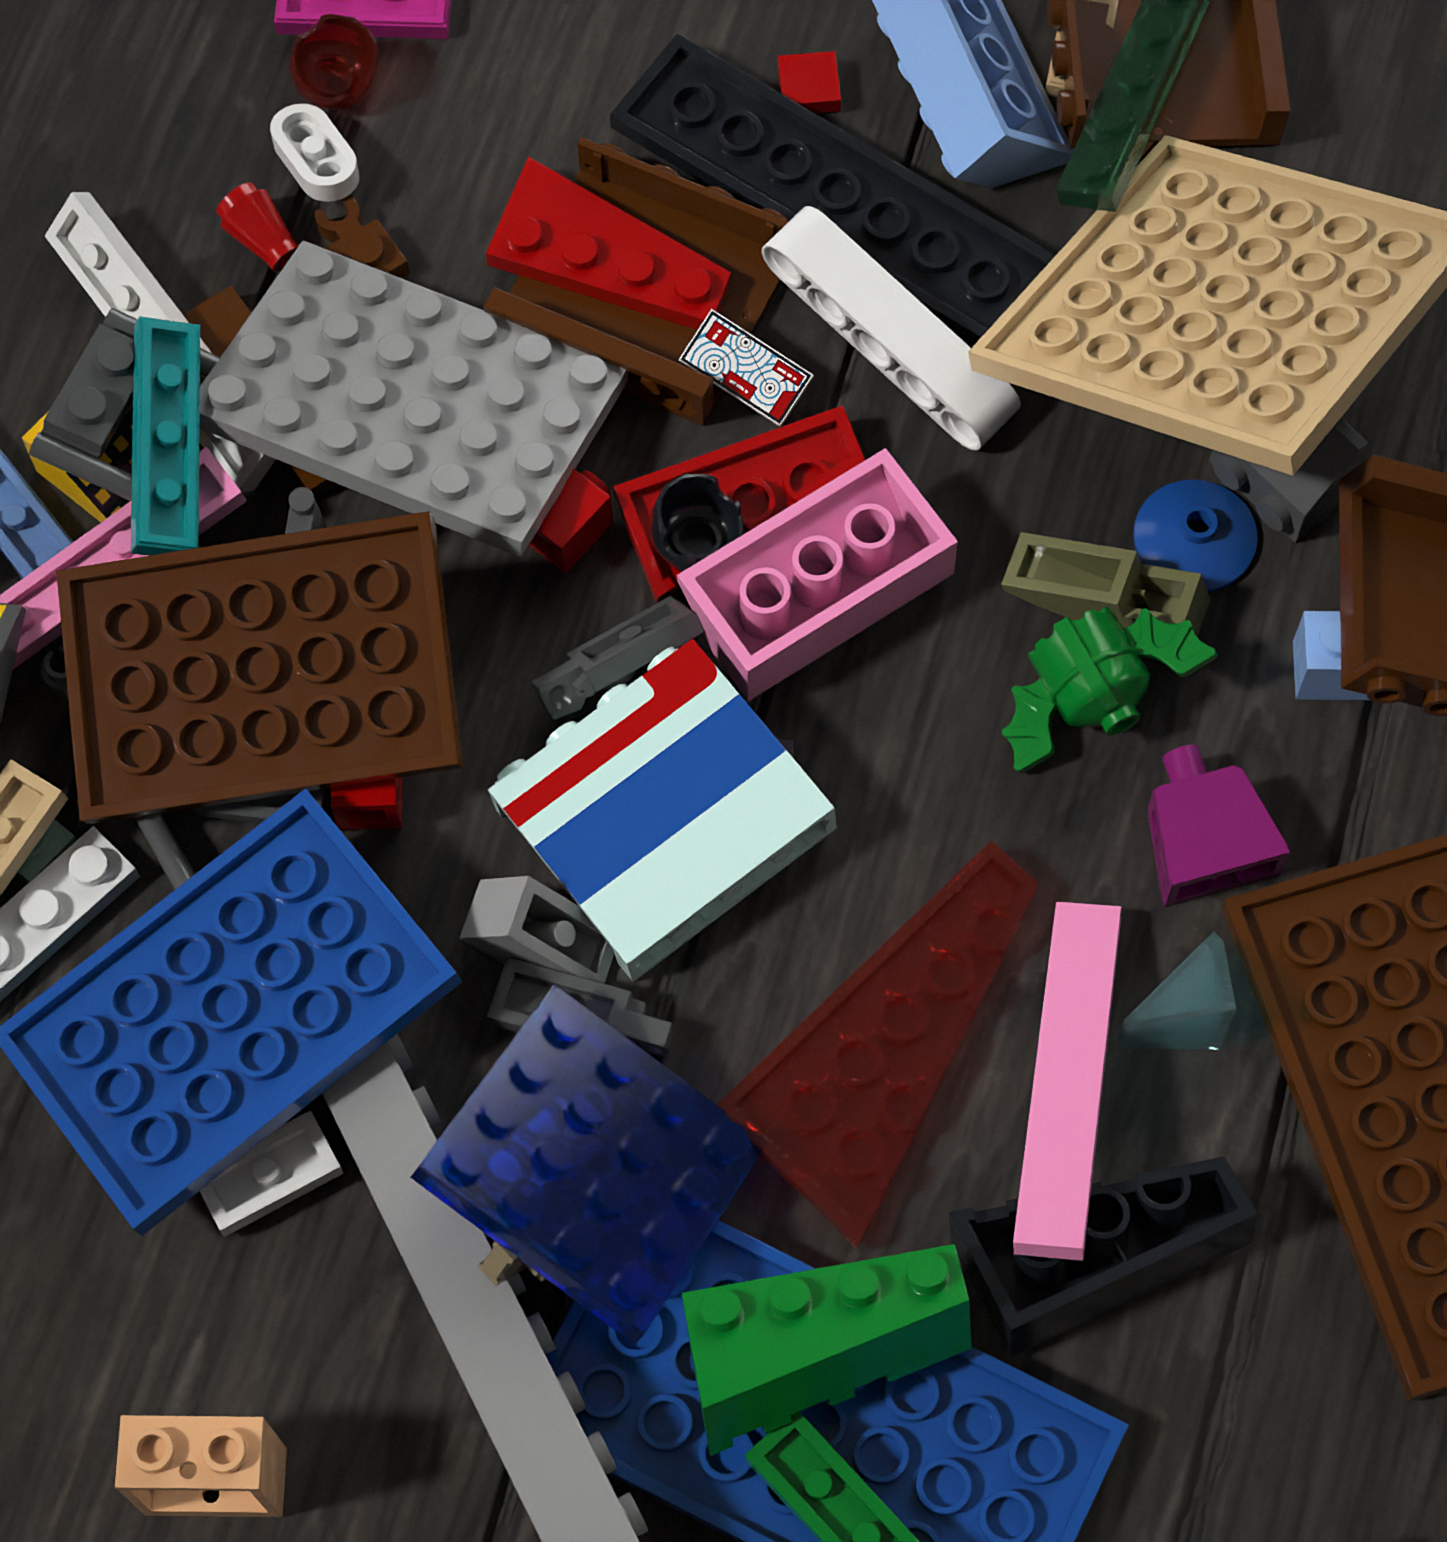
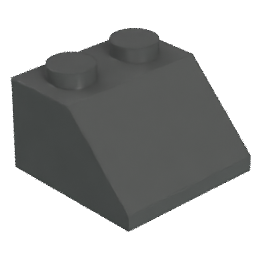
M1340 418L1294 476L1213 449L1209 462L1212 464L1216 476L1225 486L1232 490L1238 489L1256 506L1260 518L1268 527L1278 532L1283 531L1296 544L1339 507V480L1361 464L1368 442L1344 419Z

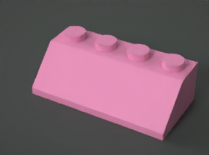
M885 448L679 573L677 581L691 610L697 613L705 631L703 634L714 656L747 701H750L953 575L958 541Z

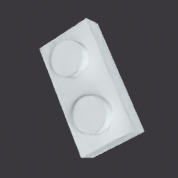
M310 1110L280 1126L202 1188L200 1193L220 1232L225 1237L344 1173Z

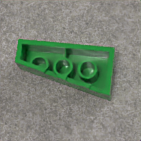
M955 1244L682 1293L690 1350L710 1456L733 1447L732 1439L762 1427L764 1432L767 1433L791 1423V1414L827 1400L829 1405L833 1406L855 1397V1389L876 1379L885 1377L891 1382L972 1349L970 1303Z

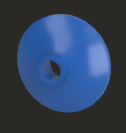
M1181 480L1165 485L1155 491L1141 506L1136 517L1133 532L1135 550L1138 552L1142 564L1201 573L1209 593L1233 584L1247 571L1254 558L1258 540L1256 523L1247 505L1229 489L1205 480ZM1191 521L1201 522L1207 525L1209 529L1202 533L1194 532L1187 523Z

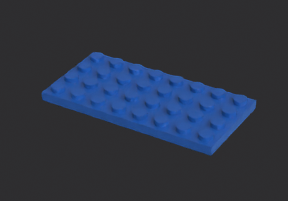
M638 1181L556 1334L553 1340L556 1349L546 1354V1357L556 1377L566 1371L570 1373L586 1406L585 1410L575 1415L586 1437L599 1431L617 1467V1470L607 1475L737 1542H819L745 1461L744 1455L769 1432L765 1433L762 1427L732 1439L733 1447L710 1456L682 1299L683 1292L815 1268L641 1181ZM974 1347L890 1382L885 1377H881L855 1389V1397L836 1405L830 1406L828 1401L825 1400L799 1411L920 1542H1075L1129 1424Z

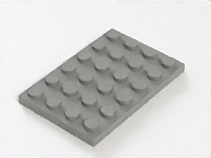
M303 240L201 384L200 429L409 513L429 511L435 517V523L522 557L560 495L573 468L577 467L628 383V371L496 315L484 312V310Z

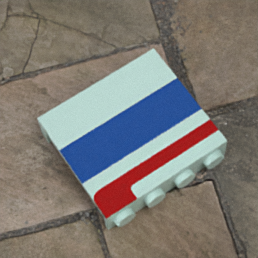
M693 638L679 649L669 647L659 653L650 662L647 668L648 672L629 686L627 684H619L610 689L599 700L595 711L578 723L570 721L560 726L549 736L545 748L527 761L518 759L507 765L497 775L498 780L495 782V785L488 789L496 811L501 817L504 815L508 816L613 948L618 964L632 982L837 829L834 806Z

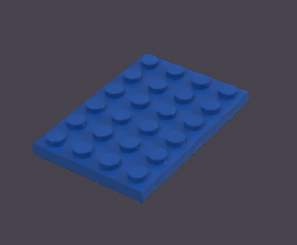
M305 788L0 1026V1047L133 1230L143 1236L463 981Z

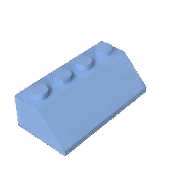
M872 0L878 12V25L884 34L890 38L900 59L898 61L899 70L903 77L912 85L921 107L919 111L921 118L933 131L943 152L941 155L942 163L955 179L994 188L1067 164L1076 157L1074 150L1070 149L1069 139L1063 127L1058 124L1057 114L1002 0Z

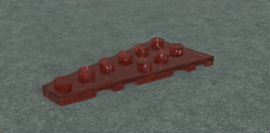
M992 841L716 1105V1113L857 1250H859L1037 893L1039 883Z

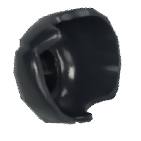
M689 473L680 475L664 485L652 509L650 536L655 549L671 566L683 572L745 534L743 518L740 515L741 504L739 501L731 500L720 490L718 479L714 476Z

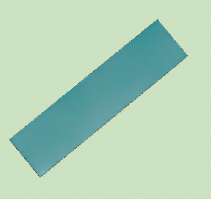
M139 316L134 325L131 554L150 556L199 548L200 325Z

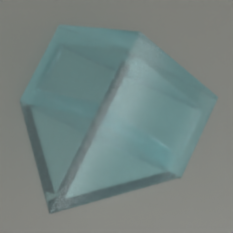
M1215 932L1198 946L1124 1019L1117 1040L1126 1049H1220L1237 1008L1224 941Z

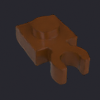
M348 195L341 199L343 209L347 215L341 221L329 220L321 208L314 211L320 235L325 240L332 242V244L326 246L327 250L399 278L410 274L408 261L379 220L375 219L362 226L359 205L352 196Z

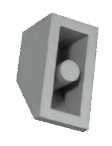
M530 876L481 879L460 935L461 940L504 965L507 958H514L603 984L614 956L613 948L578 905Z

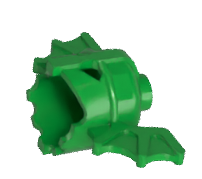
M1104 607L1100 612L1095 609L1086 611L1080 620H1072L1068 617L1053 625L1054 631L1051 637L1041 638L1035 644V650L1028 653V657L1040 678L1031 685H1015L1012 687V693L1016 701V711L1011 723L1002 729V735L1011 743L1013 748L1014 769L1022 774L1054 754L1055 748L1051 728L1052 717L1057 709L1068 725L1079 728L1102 726L1107 736L1120 734L1135 725L1141 717L1136 709V705L1147 692L1150 681V673L1141 658H1154L1164 663L1177 675L1186 677L1215 660L1217 652L1214 648L1198 639L1195 635L1194 627L1189 620H1184L1177 624L1164 623L1156 619L1146 608L1141 610L1140 615L1132 625L1125 628L1122 627L1110 607Z

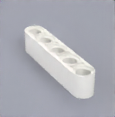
M805 206L762 247V255L766 264L781 281L962 446L970 450H979L1020 409L1021 402L1019 396L1008 382L972 371L968 354L971 348L818 209Z

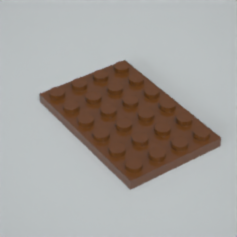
M429 511L56 570L80 821L86 824L302 792L305 788L308 791L464 768L435 517Z

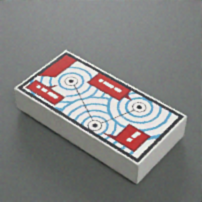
M713 309L710 310L679 358L680 363L712 377L714 385L779 427L783 426L814 378L812 373Z

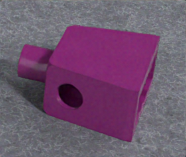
M1197 745L1181 746L1166 753L1162 760L1171 783L1153 789L1147 808L1164 906H1171L1281 875L1290 851L1243 769L1233 765L1207 772Z

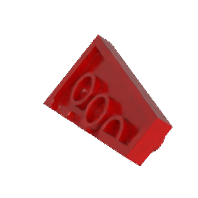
M529 156L486 252L487 265L696 330L699 329L711 309L720 314L732 285L730 271Z
M842 405L613 486V495L655 602L658 603L681 589L677 581V575L681 571L671 566L660 556L650 536L651 512L666 483L684 473L709 474L716 477L720 490L731 500L740 502V515L743 518L744 532L747 533L865 461V458Z

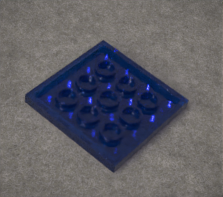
M554 984L410 1178L497 1243L518 1256L520 1260L633 1344H636L656 1318L768 1143Z

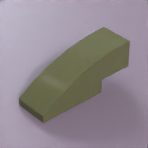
M1024 532L1020 533L1001 583L1005 592L1072 620H1080L1086 611L1095 609L1100 612L1104 607H1110L1122 627L1125 628L1132 625L1137 620L1141 610L1146 608L1156 619L1164 623L1177 624L1184 620H1189L1194 627L1197 637L1211 600L1201 573L1142 564L1138 552L1134 550Z

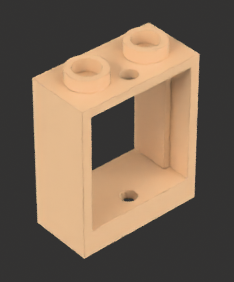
M121 1415L115 1488L145 1516L283 1517L287 1448L264 1417ZM206 1490L219 1491L217 1501L207 1503L204 1500Z

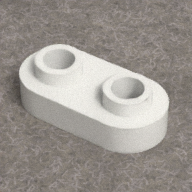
M294 104L283 108L273 117L270 131L275 152L308 196L319 201H337L347 197L356 189L359 183L356 155L323 110L311 104Z

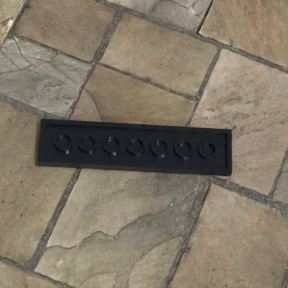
M677 33L610 114V126L612 129L705 185L719 187L727 191L736 200L758 209H773L785 216L788 221L805 206L818 209L957 336L972 345L978 342L1056 256Z

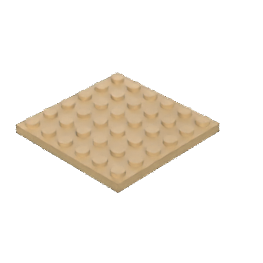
M1165 135L968 351L972 371L1294 476L1447 288V211Z

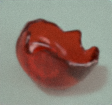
M326 14L322 15L317 24L303 34H298L291 49L289 74L299 95L320 109H347L356 105L368 95L374 87L379 65V49L370 29L354 17Z

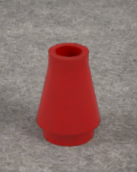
M247 182L233 189L219 203L216 213L222 220L221 229L266 262L273 272L281 271L298 248V245L292 239L267 190H258L253 183Z

